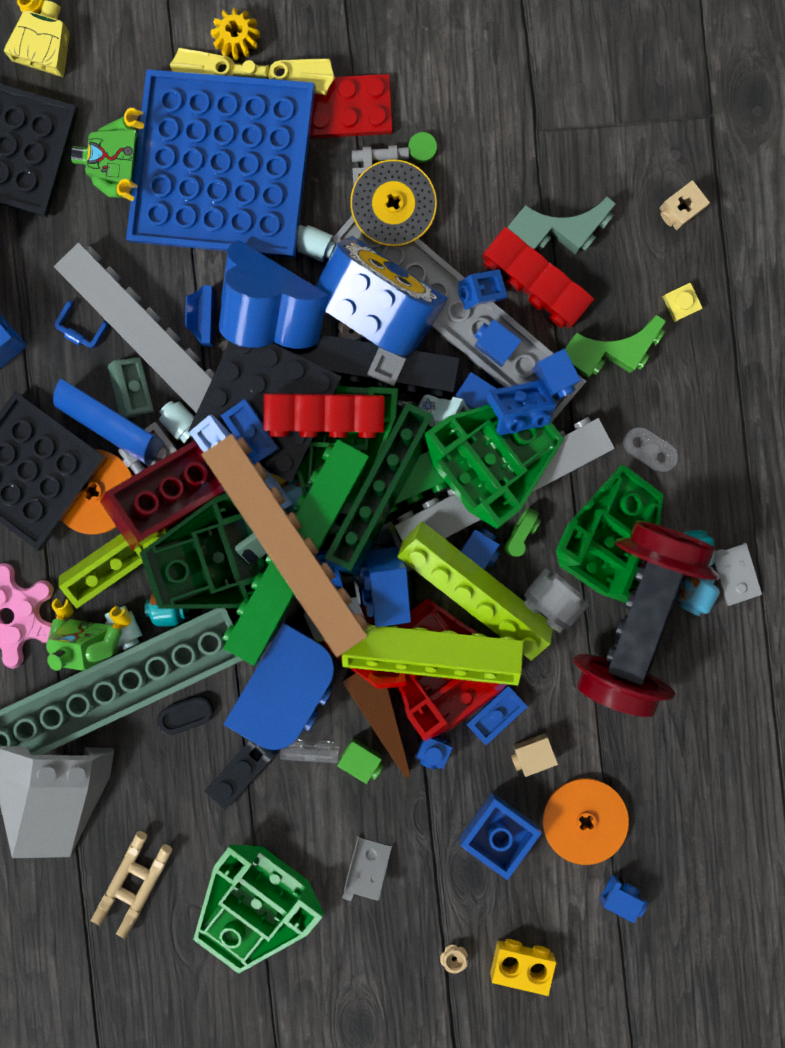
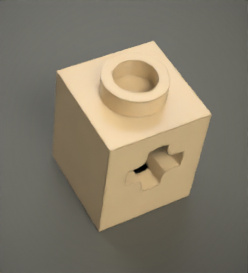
M692 180L667 199L659 209L662 211L661 216L665 223L670 227L673 226L677 231L703 211L710 202ZM685 204L687 208L680 211L678 206Z
M545 733L513 745L515 753L511 754V758L516 771L522 769L525 777L558 765Z

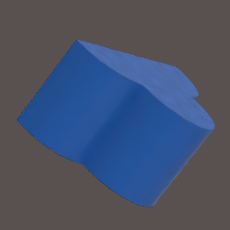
M238 240L232 243L227 250L221 296L220 333L228 341L243 347H263L273 342L295 349L314 346L319 343L328 294Z

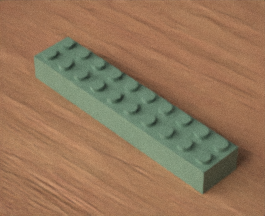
M216 608L1 709L0 746H27L31 755H42L242 661V659L223 649L226 641L222 640L225 632L231 624L234 626L237 624L231 608Z

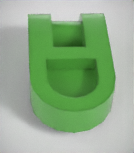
M527 507L517 521L504 545V551L507 555L517 557L524 554L526 550L524 544L526 537L529 533L533 535L541 522L537 518L539 513L534 509Z

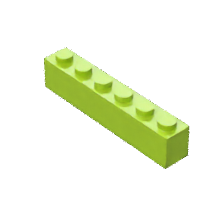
M423 521L403 539L398 558L500 637H512L523 641L522 654L532 661L551 644L553 624Z
M368 623L369 628L366 629V632L369 635L342 653L343 667L518 685L521 676L523 641L512 637L490 638L478 633L461 635L450 630L433 632L421 627L413 629L399 628L396 625L375 627V625Z

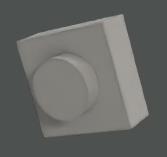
M379 348L367 375L394 387L406 359Z

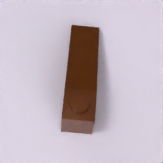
M356 672L351 673L343 679V684L404 777H409L410 768L389 688L376 689Z

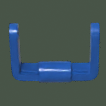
M68 300L55 322L56 329L64 333V338L78 346L83 344L90 349L96 348L109 323L106 320L102 323L92 342L86 340L82 334L62 326L74 305L73 301Z

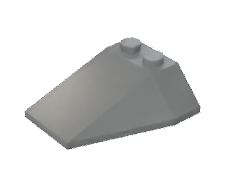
M0 746V807L12 858L71 856L110 778L114 755L113 748L85 747L84 756L31 755L27 746Z

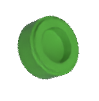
M426 132L415 134L409 141V155L418 163L431 161L437 151L435 138Z

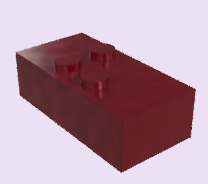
M195 440L106 491L100 500V503L132 551L186 519L214 497L227 493L201 455L204 452Z

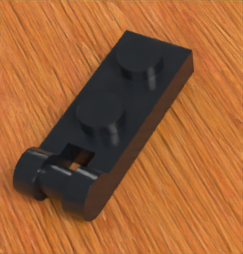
M249 740L204 792L226 810L279 750L265 749ZM254 748L262 754L259 760L250 753Z

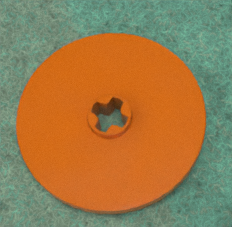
M98 449L96 450L108 459L63 520L71 529L91 535L107 533L117 528L100 503V500L106 491L133 476L131 470L127 468L122 459L110 452ZM96 487V490L100 492L98 497L93 496L90 499L91 493L88 492V489Z
M580 778L561 785L552 793L544 808L543 829L548 843L559 856L572 863L591 865L605 861L620 849L627 836L629 818L626 806L622 798L612 787L599 780ZM590 815L592 825L590 827L584 825L581 828L582 823L579 818L581 816L587 818Z

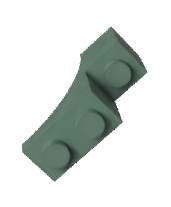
M606 197L592 210L568 218L546 216L525 205L507 228L534 250L542 251L551 240V237L548 235L551 234L576 254L580 248L586 251L596 237L592 233L598 226L604 229L614 216L610 211L615 203Z

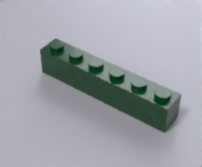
M406 403L325 556V560L329 565L356 578L427 443L425 433L436 425L433 414Z

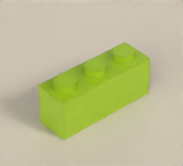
M119 534L59 576V588L77 609L141 565L143 562L140 552L143 549L140 546L132 551L122 534Z

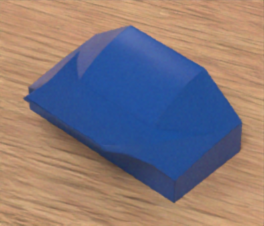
M203 285L197 292L186 296L185 326L193 333L202 347H214L216 291L212 286Z

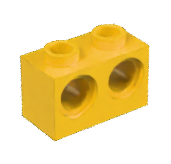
M506 939L505 942L498 940L490 971L491 980L494 984L549 996L556 960L553 953L546 947L535 945L533 948L522 946L521 942L513 939ZM507 957L517 959L513 966L508 967L502 964L503 960ZM540 963L544 965V969L539 973L530 971L534 964Z

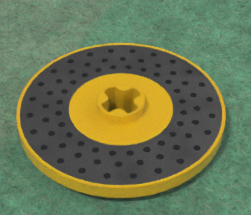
M385 160L373 164L358 177L351 193L350 205L354 222L365 237L382 246L400 247L415 242L426 233L433 222L437 200L430 179L421 169L406 161ZM392 197L394 200L399 198L401 200L398 204L399 209L395 210L394 207L387 208L388 198Z

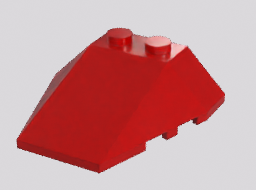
M428 598L410 611V623L400 624V628L404 629L421 627L433 632L450 630L461 635L478 633ZM405 674L406 686L398 688L404 701L408 719L422 739L427 741L453 729L497 696L507 684Z

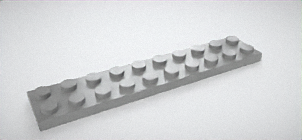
M352 216L333 237L332 242H335L337 246L339 241L354 236L446 296L448 300L432 328L503 388L537 381L532 368L537 362L554 354L494 302L480 304L472 309L465 310L458 294V282L465 278L420 239L400 247L379 245L361 233ZM493 320H496L522 340L502 367L474 347L478 340L474 335L484 322L490 325ZM580 375L578 376L581 381L574 385L576 390L572 394L556 401L555 397H552L556 407L551 422L585 384L586 381Z

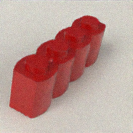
M506 227L503 228L482 255V259L485 261L483 265L489 271L500 269L501 274L507 278L506 284L512 290L518 293L521 290L529 296L528 302L540 311L542 308L547 310L551 314V321L560 328L566 326L570 329L594 300L588 292L571 281L562 271L550 264L541 254L528 246Z
M264 393L263 429L264 431H270V436L286 437L288 436V431H300L301 437H317V432L326 431L329 432V437H347V432H359V437L375 438L376 432H384L385 396Z

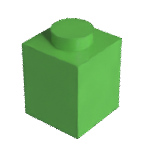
M354 737L337 764L338 767L365 784L368 783L370 778L375 780L384 765L380 763L382 760L380 753Z

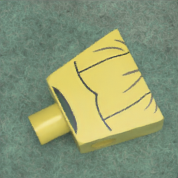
M45 0L40 14L28 10L22 13L4 49V52L12 62L60 77L64 76L70 33L64 22L57 20L61 10L58 4Z

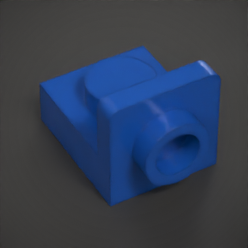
M500 269L471 274L458 282V294L465 310L472 309L480 304L501 301L508 297Z

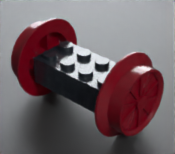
M635 521L630 537L619 538L615 541V544L621 549L645 560L644 563H641L635 579L640 581L639 587H635L634 591H631L626 603V608L630 609L629 614H625L624 619H621L616 631V635L620 637L619 642L616 641L614 646H611L607 658L591 654L575 655L573 662L582 671L577 688L585 696L619 712L639 717H653L660 701L672 700L675 697V691L668 684L649 674L685 574L707 580H718L719 574L710 566L716 552V548L712 545L664 526L645 521Z

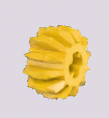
M235 7L231 15H228L223 10L221 13L223 20L214 18L213 23L216 28L211 30V36L215 39L213 42L217 50L222 49L221 52L224 57H228L232 53L236 61L239 58V53L242 52L245 57H249L248 48L257 50L258 45L255 40L260 38V32L256 29L258 26L256 19H249L250 15L246 10L240 15ZM234 31H239L237 32V37H232L234 36Z

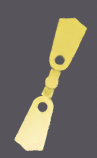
M178 48L175 58L170 63L172 72L249 78L268 77L274 80L313 82L316 86L315 94L320 95L327 94L329 87L335 79L330 59L279 60L269 67L256 65L251 60H247L243 64H235L227 56ZM220 65H227L224 72H218ZM278 69H285V73L282 76H276Z

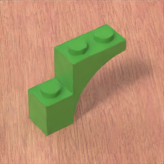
M655 315L640 332L619 341H596L576 333L565 350L576 372L585 379L592 373L597 375L605 363V360L601 359L602 356L631 373L636 368L642 369L650 356L646 353L650 345L656 346L664 335L665 331L661 328L666 321Z

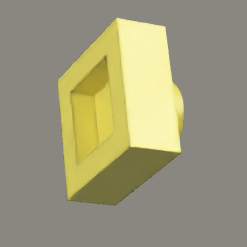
M691 283L663 296L674 322L702 309Z

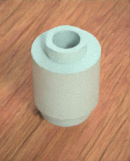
M300 225L297 252L324 262L326 258L330 259L336 248V243L332 242L334 236L310 225H307V227Z
M173 401L168 402L159 411L161 414L159 421L177 440H181L186 444L193 439L188 430L194 416L180 401L175 404Z
M126 605L123 606V607H120L121 611H122L124 608H126V610L128 611ZM128 611L132 618L131 623L120 630L122 635L117 646L122 645L123 650L138 644V637L142 636L132 611ZM109 613L105 614L107 619L105 624L113 626L114 621L110 618Z

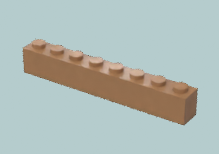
M230 434L201 455L336 657H338L369 635L366 632L369 625L360 612L356 615L349 606L353 602L343 587L338 590L332 581L336 577L327 562L320 563L315 555L319 550L311 538L304 539L298 529L302 527L301 523L293 512L287 514L281 505L286 502L276 487L273 489L269 487L265 481L269 476L260 462L254 464L248 454L252 450L243 437L237 439L236 436Z

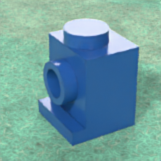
M438 736L427 741L421 739L414 758L420 760V764L435 770L436 767L444 769L453 748L452 743Z
M613 874L599 898L604 908L632 923H635L638 916L641 917L644 914L648 902L639 895L640 891L628 883H624L622 886L618 877Z

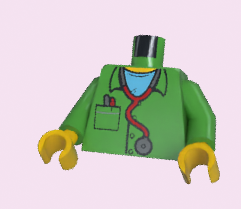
M135 108L127 109L123 117L99 128L97 132H91L89 134L88 147L73 146L71 151L72 163L86 165L85 172L96 188L108 197H124L130 201H133L135 198L129 194L134 187L138 188V185L133 183L139 134L136 130L132 129L134 127L138 129L144 128V123L137 121L139 115L144 113Z
M55 599L52 602V608L57 614V618L52 621L46 644L47 652L50 654L47 658L48 665L56 671L63 667L83 671L118 653L117 644L122 635L120 630L131 623L130 613L126 608L121 611L118 606L113 607L109 613L110 618L114 621L113 626L72 619L66 622L65 619L73 614V607L68 599H66L63 607L59 599Z

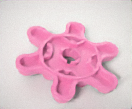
M1 563L0 612L5 608H10L14 612V620L10 624H4L0 614V648L2 650L3 664L8 668L14 669L22 665L24 661L22 647L27 640L35 638L42 643H47L52 623L43 620L39 611L42 603L53 596L54 588L46 580H40L30 588H21L15 581V570L12 565Z

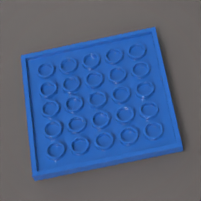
M146 69L141 110L144 114L140 118V122L144 123V128L139 129L133 183L137 184L138 188H132L131 195L135 198L130 202L126 240L132 243L226 252L232 243L240 240L263 255L295 258L315 99V84L313 82Z

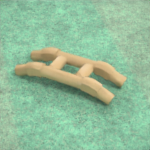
M142 831L136 833L122 863L90 920L101 926L116 898L131 905L116 932V935L123 939L127 938L172 852V848L169 845H162L150 870L136 863L135 860L147 838L146 833ZM129 873L144 880L137 895L122 887Z

